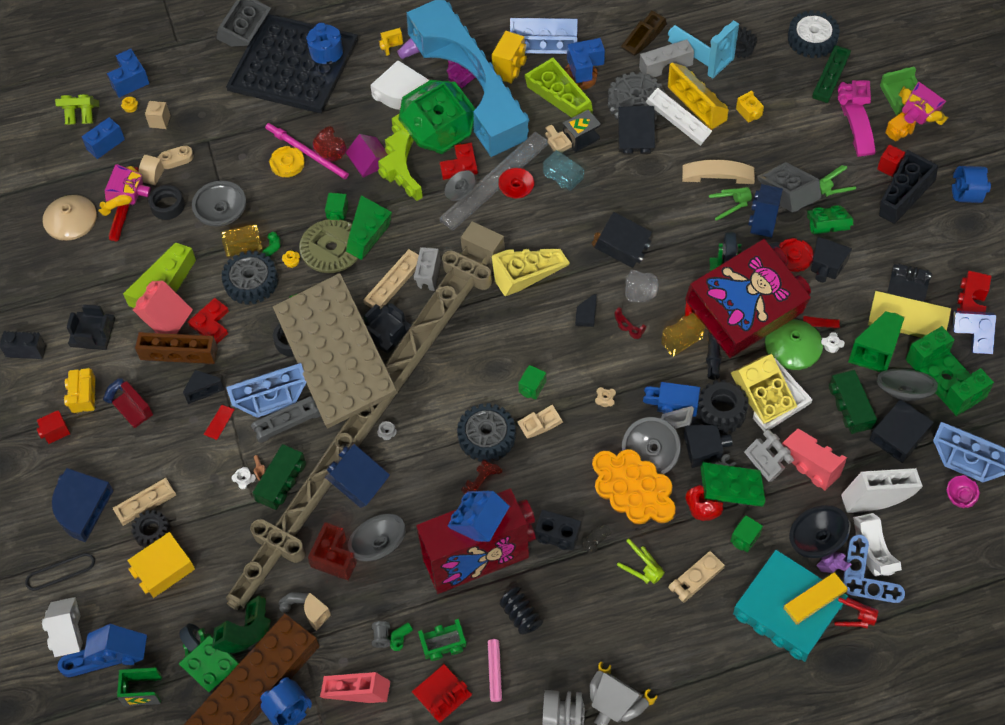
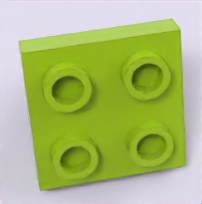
M63 95L61 99H55L56 106L64 109L65 125L76 124V108H81L82 124H93L92 108L100 107L99 100L89 95H78V98Z

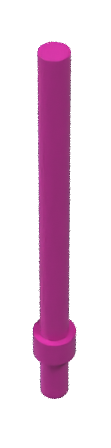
M267 123L265 128L272 132L276 138L286 141L343 179H347L349 175L347 172L289 136L285 130Z

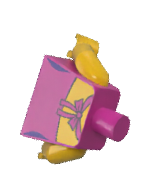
M920 82L916 84L913 91L903 86L899 96L902 97L904 105L902 112L906 114L904 117L906 122L913 123L916 121L923 125L925 122L936 121L939 125H942L948 119L940 111L946 102L943 98Z
M115 164L105 188L107 202H100L102 209L98 211L103 216H107L111 209L122 205L135 204L139 195L149 197L151 187L143 185L142 175L132 166L122 167Z

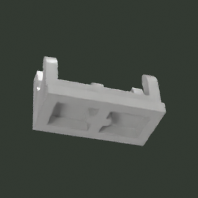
M420 247L414 280H416L417 286L421 289L423 284H427L429 290L435 291L441 264L439 249Z

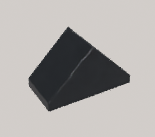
M195 370L183 394L187 403L190 404L221 392L224 388L219 377Z

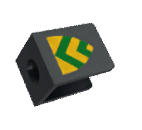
M589 110L563 122V132L571 141L574 152L600 140V136L595 129L599 128L601 124Z

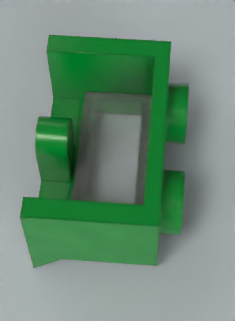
M459 619L455 620L454 625L444 628L443 625H438L434 627L435 631L423 634L422 630L418 631L425 659L430 658L431 661H436L443 658L442 654L451 652V655L459 654L466 647Z

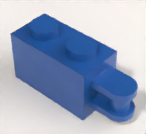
M661 382L660 388L645 387L644 392L646 396L643 397V402L658 405L657 412L665 414L692 406L694 408L693 417H696L700 387Z

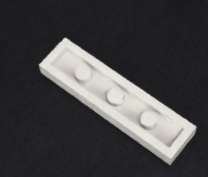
M659 88L646 101L648 105L654 106L657 112L700 146L712 132V130Z

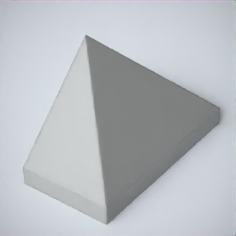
M690 406L662 414L661 419L669 422L675 429L687 426L692 423L694 408Z

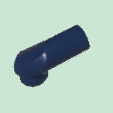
M118 378L107 387L103 401L112 403L118 389L123 391L120 385L126 381L123 378Z

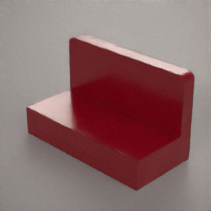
M126 381L120 385L124 393L112 401V404L130 425L136 428L150 418L153 413L149 405Z

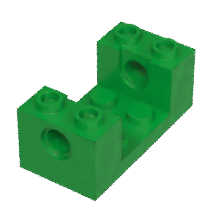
M941 326L912 343L906 361L915 371L925 373L937 381L938 387L935 393L955 416H958L987 398L994 382L981 368L970 374L950 353L955 339ZM942 374H948L952 379L946 380L942 377Z

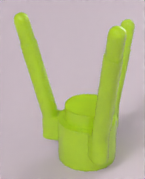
M627 539V543L647 564L643 570L645 575L619 562L617 566L642 579L646 584L650 581L653 584L657 583L665 573L662 570L663 568L657 564L644 546L640 550L630 539Z

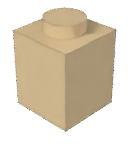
M149 101L145 116L150 128H167L170 113L166 102Z

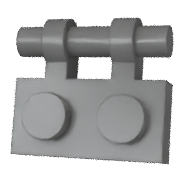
M767 429L763 433L767 440L763 442L761 439H756L744 453L758 470H761V473L768 482H772L785 469L781 461L784 459L790 464L794 461V458L790 454L791 451L781 444L780 438L773 434L770 429ZM772 446L778 451L776 455L770 450Z

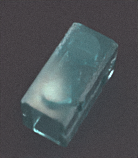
M557 150L543 162L544 175L549 179L553 178L562 188H567L571 191L584 178V168Z

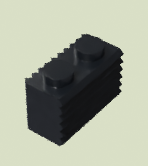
M4 331L0 341V348L5 357L43 359L46 344L39 332L32 334V332Z

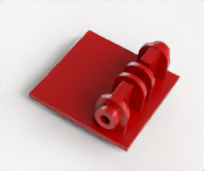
M445 664L412 691L415 697L439 723L472 696L467 690V685L463 681L460 682Z

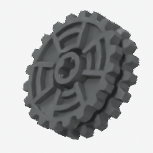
M630 72V75L623 74L622 78L617 77L615 82L611 83V88L608 91V108H610V113L615 114V119H618V107L650 106L646 101L657 88L665 93L664 89H662V84L657 83L656 78L651 79V75L647 74L644 76L641 72L638 74ZM654 109V120H656L657 115L661 114Z

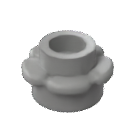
M389 421L382 422L377 431L378 436L384 440H390L397 433L395 425Z

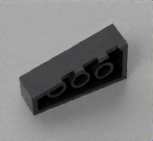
M907 150L897 173H895L891 184L881 200L879 216L895 224L936 181L938 165Z

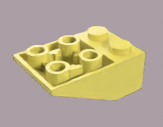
M772 354L765 355L731 372L736 385H740L741 390L746 392L745 397H748L749 405L763 424L798 407Z

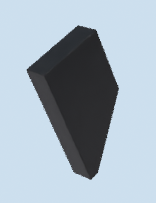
M593 294L577 306L575 326L594 327L597 294Z

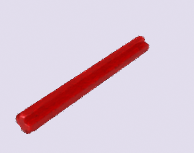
M129 204L117 207L109 233L110 241L117 242L119 240Z

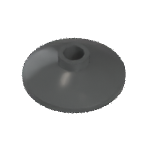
M468 170L456 173L445 186V196L451 201L465 198L475 186V175Z

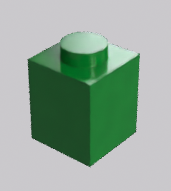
M329 193L325 207L327 220L345 221L348 210L347 195Z
M529 365L518 383L519 393L526 398L536 400L546 383V372Z
M745 515L732 533L730 542L737 549L748 553L761 535L763 526Z

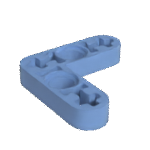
M853 536L848 543L846 562L850 563L851 560L858 559L861 562V569L853 571L849 567L844 571L843 583L846 587L847 583H851L852 580H855L857 585H862V581L866 583L863 587L864 594H860L862 589H854L851 592L849 587H847L848 590L845 593L891 603L901 602L905 597V591L901 585L864 578L869 542L865 536ZM858 538L861 539V543H864V547L859 549V554L863 553V558L851 556V551L856 553V546L853 545V541H857ZM872 583L877 584L879 587V593L875 596L868 593V586ZM883 585H887L885 590L890 591L896 587L897 592H900V596H896L894 600L892 595L885 594V598H881L884 592Z

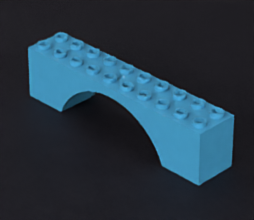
M434 0L407 12L408 35L424 58H441L458 63L468 69L480 82L484 96L479 106L474 110V133L490 157L526 141L529 132L528 115L522 112L519 102L513 99L510 89L504 86L501 76L495 73L492 63H488L484 52L479 50L475 39L470 37L467 27L461 24L459 16L452 11L450 3L445 0Z

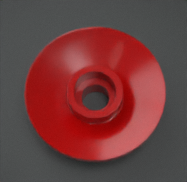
M511 168L501 174L498 182L499 189L510 198H523L532 192L534 179L524 169Z

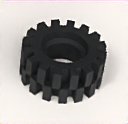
M741 26L738 28L737 41L739 42H736L735 55H737V58H740V56L746 58V56L750 57L757 44V37H755L754 33L751 34L752 31L750 29L746 31L747 28L741 29Z
M146 510L145 515L141 512L139 514L140 518L135 517L134 521L136 523L131 525L133 528L131 532L138 545L143 546L144 549L168 532L171 533L170 524L165 515L160 511L157 513L156 510H152V513H150L149 510ZM157 524L159 529L155 534L149 536L144 534V529L148 525Z

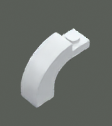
M874 513L853 517L856 535L865 536L869 542L866 564L873 575H892L895 571L902 570L901 562L890 554L885 544L880 518ZM858 538L859 546L864 547V543H861V539Z

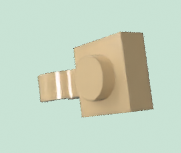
M553 125L545 128L548 131L545 133L548 138L547 143L557 155L572 148L571 141L563 131L557 133Z

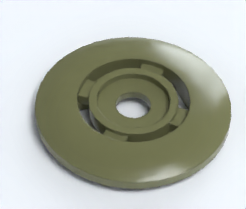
M328 219L317 222L309 227L303 234L299 245L301 257L306 265L322 273H336L351 267L359 259L346 252L352 224L344 220ZM334 242L337 244V247L334 250H328L326 245Z

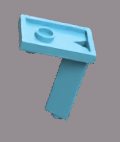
M733 20L729 25H726L718 35L712 38L710 42L711 47L676 25L669 30L668 36L670 37L668 41L674 44L687 39L694 50V58L708 66V76L713 79L734 60L739 23Z

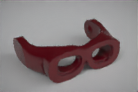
M618 307L616 309L615 318L618 327L623 331H629V335L634 339L641 338L646 330V325L643 324L640 328L633 326L622 314V308ZM625 322L628 327L623 326L622 323Z

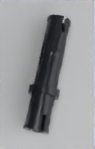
M708 330L707 377L715 380V375L716 379L720 377V345Z

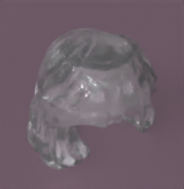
M630 270L629 275L626 276L625 296L629 302L644 303L656 297L659 283L654 274Z

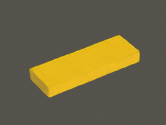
M834 572L784 605V610L797 625L847 592L848 588Z

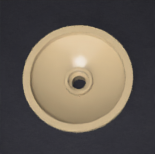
M80 195L64 196L53 201L47 207L43 215V226L46 232L55 239L74 240L84 236L93 228L97 219V211L94 204L86 197Z

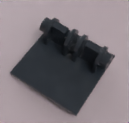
M898 263V265L894 264L887 294L925 302L932 273L929 270H917V267L912 269V266H909L908 268V266L900 265L901 263Z

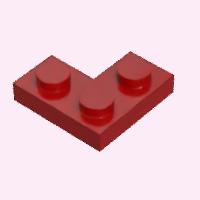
M472 143L454 145L456 159L440 162L443 180L450 179L456 173L465 170L471 171L474 175L478 174Z
M214 298L192 317L188 324L202 336H214L216 344H218L228 335L227 330L217 323L229 312L228 308Z

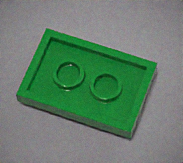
M702 463L701 475L704 499L763 507L765 495L761 470Z

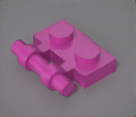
M852 80V84L841 82L838 86V100L840 104L845 105L848 100H852V103L858 105L870 104V81Z

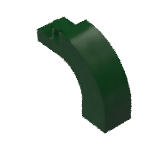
M258 596L247 603L244 626L226 621L214 629L212 648L226 653H238L260 641L266 635L271 619L264 617L266 613V598Z

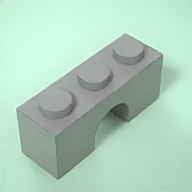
M686 39L640 54L639 69L644 76L649 74L651 78L662 75L663 68L672 62L685 67L693 65L694 50Z

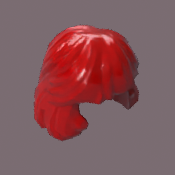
M695 486L687 491L686 502L694 518L700 521H710L722 514L723 502L704 499L703 486Z

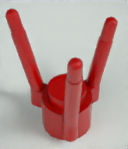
M849 597L847 600L838 598L839 602L859 610L857 619H860L861 622H835L836 626H854L867 629L869 624L875 625L878 609L861 604Z

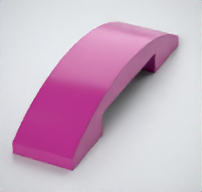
M848 100L845 105L841 104L844 116H847L854 136L853 144L857 157L875 155L873 134L863 105L852 103V100Z

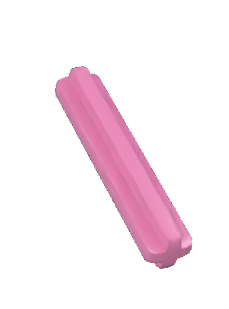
M490 639L488 640L490 700L492 702H500L502 700L499 640Z

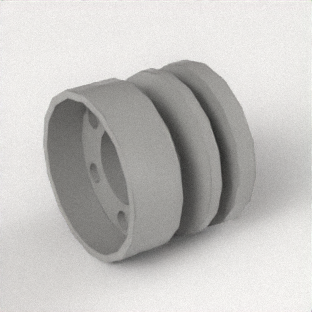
M545 690L542 725H584L585 705L582 692H577L576 702H571L570 691L567 692L566 700L561 701L559 691Z

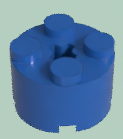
M318 23L316 27L309 31L306 39L312 60L320 64H327L328 61L333 63L342 56L343 46L340 31L337 28L325 25L324 23Z
M958 166L953 175V178H956V183L952 184L954 200L962 203H982L986 193H989L991 189V183L987 179V167Z
M288 677L282 679L271 691L264 692L260 697L262 701L261 710L273 725H297L307 715L305 713L307 707L311 709L312 706L311 700L297 682L290 680Z

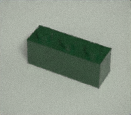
M851 370L833 375L829 384V390L836 398L838 411H841L843 414L845 427L849 428L851 434L873 429L877 418L856 371Z
M281 445L252 492L256 502L274 510H277L279 505L285 502L288 490L293 488L297 475L305 468L306 461L302 452L286 445Z

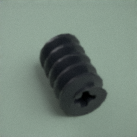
M516 587L502 597L500 606L505 608L504 612L509 615L511 621H514L513 624L518 628L519 634L525 635L538 629L543 624V620L536 621L539 614H531L534 607H526L530 601L528 599L522 601L525 594H517L521 588Z

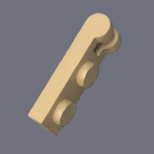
M709 551L683 575L674 580L668 588L672 592H676L679 595V599L684 603L722 571L725 565ZM685 584L688 589L685 590L682 585Z

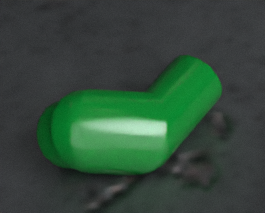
M276 232L268 234L269 246L262 251L266 257H270L280 248V236Z
M408 622L391 633L390 647L392 650L400 651L403 648L404 636L413 631Z

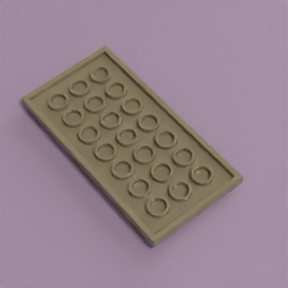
M340 273L273 306L297 363L302 364L304 371L302 374L327 428L398 393Z

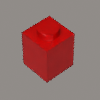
M889 145L880 158L877 170L894 177L901 161L904 159L905 152Z
M59 410L37 419L39 425L36 428L41 439H46L48 444L70 435Z

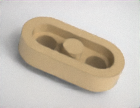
M180 146L167 150L158 156L164 169L187 164L194 157L189 146Z

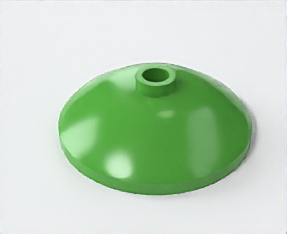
M792 319L765 338L767 354H772L784 368L791 370H801L815 364L821 356L823 345L821 344V335L816 328L798 319Z

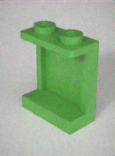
M915 67L888 72L882 76L880 87L896 116L902 112L904 107L902 97L899 96L903 86L913 91L918 83L915 77Z

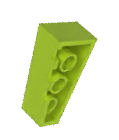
M554 58L525 74L526 84L529 89L571 118L586 110L593 114L591 100Z
M175 242L123 293L128 306L133 308L136 306L137 300L143 296L146 287L152 281H164L173 291L177 292L196 261L192 248Z

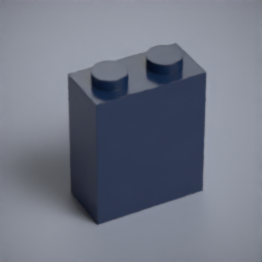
M355 444L349 447L345 446L338 454L340 456L338 461H333L327 467L328 473L325 475V478L357 506L362 508L367 506L390 474Z

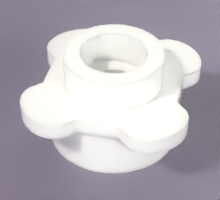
M830 333V336L821 340V344L830 353L837 352L839 348L844 347L845 343L837 337L836 333Z
M243 467L235 472L232 480L238 483L240 489H245L249 483L256 480V477L250 473L247 467Z

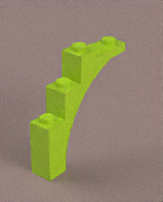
M398 114L392 118V131L394 134L385 139V151L388 155L378 161V172L382 178H386L390 183L395 180L399 186L402 185L408 196H412L418 201L423 198L421 186L410 176L407 169V158L414 139L399 121Z

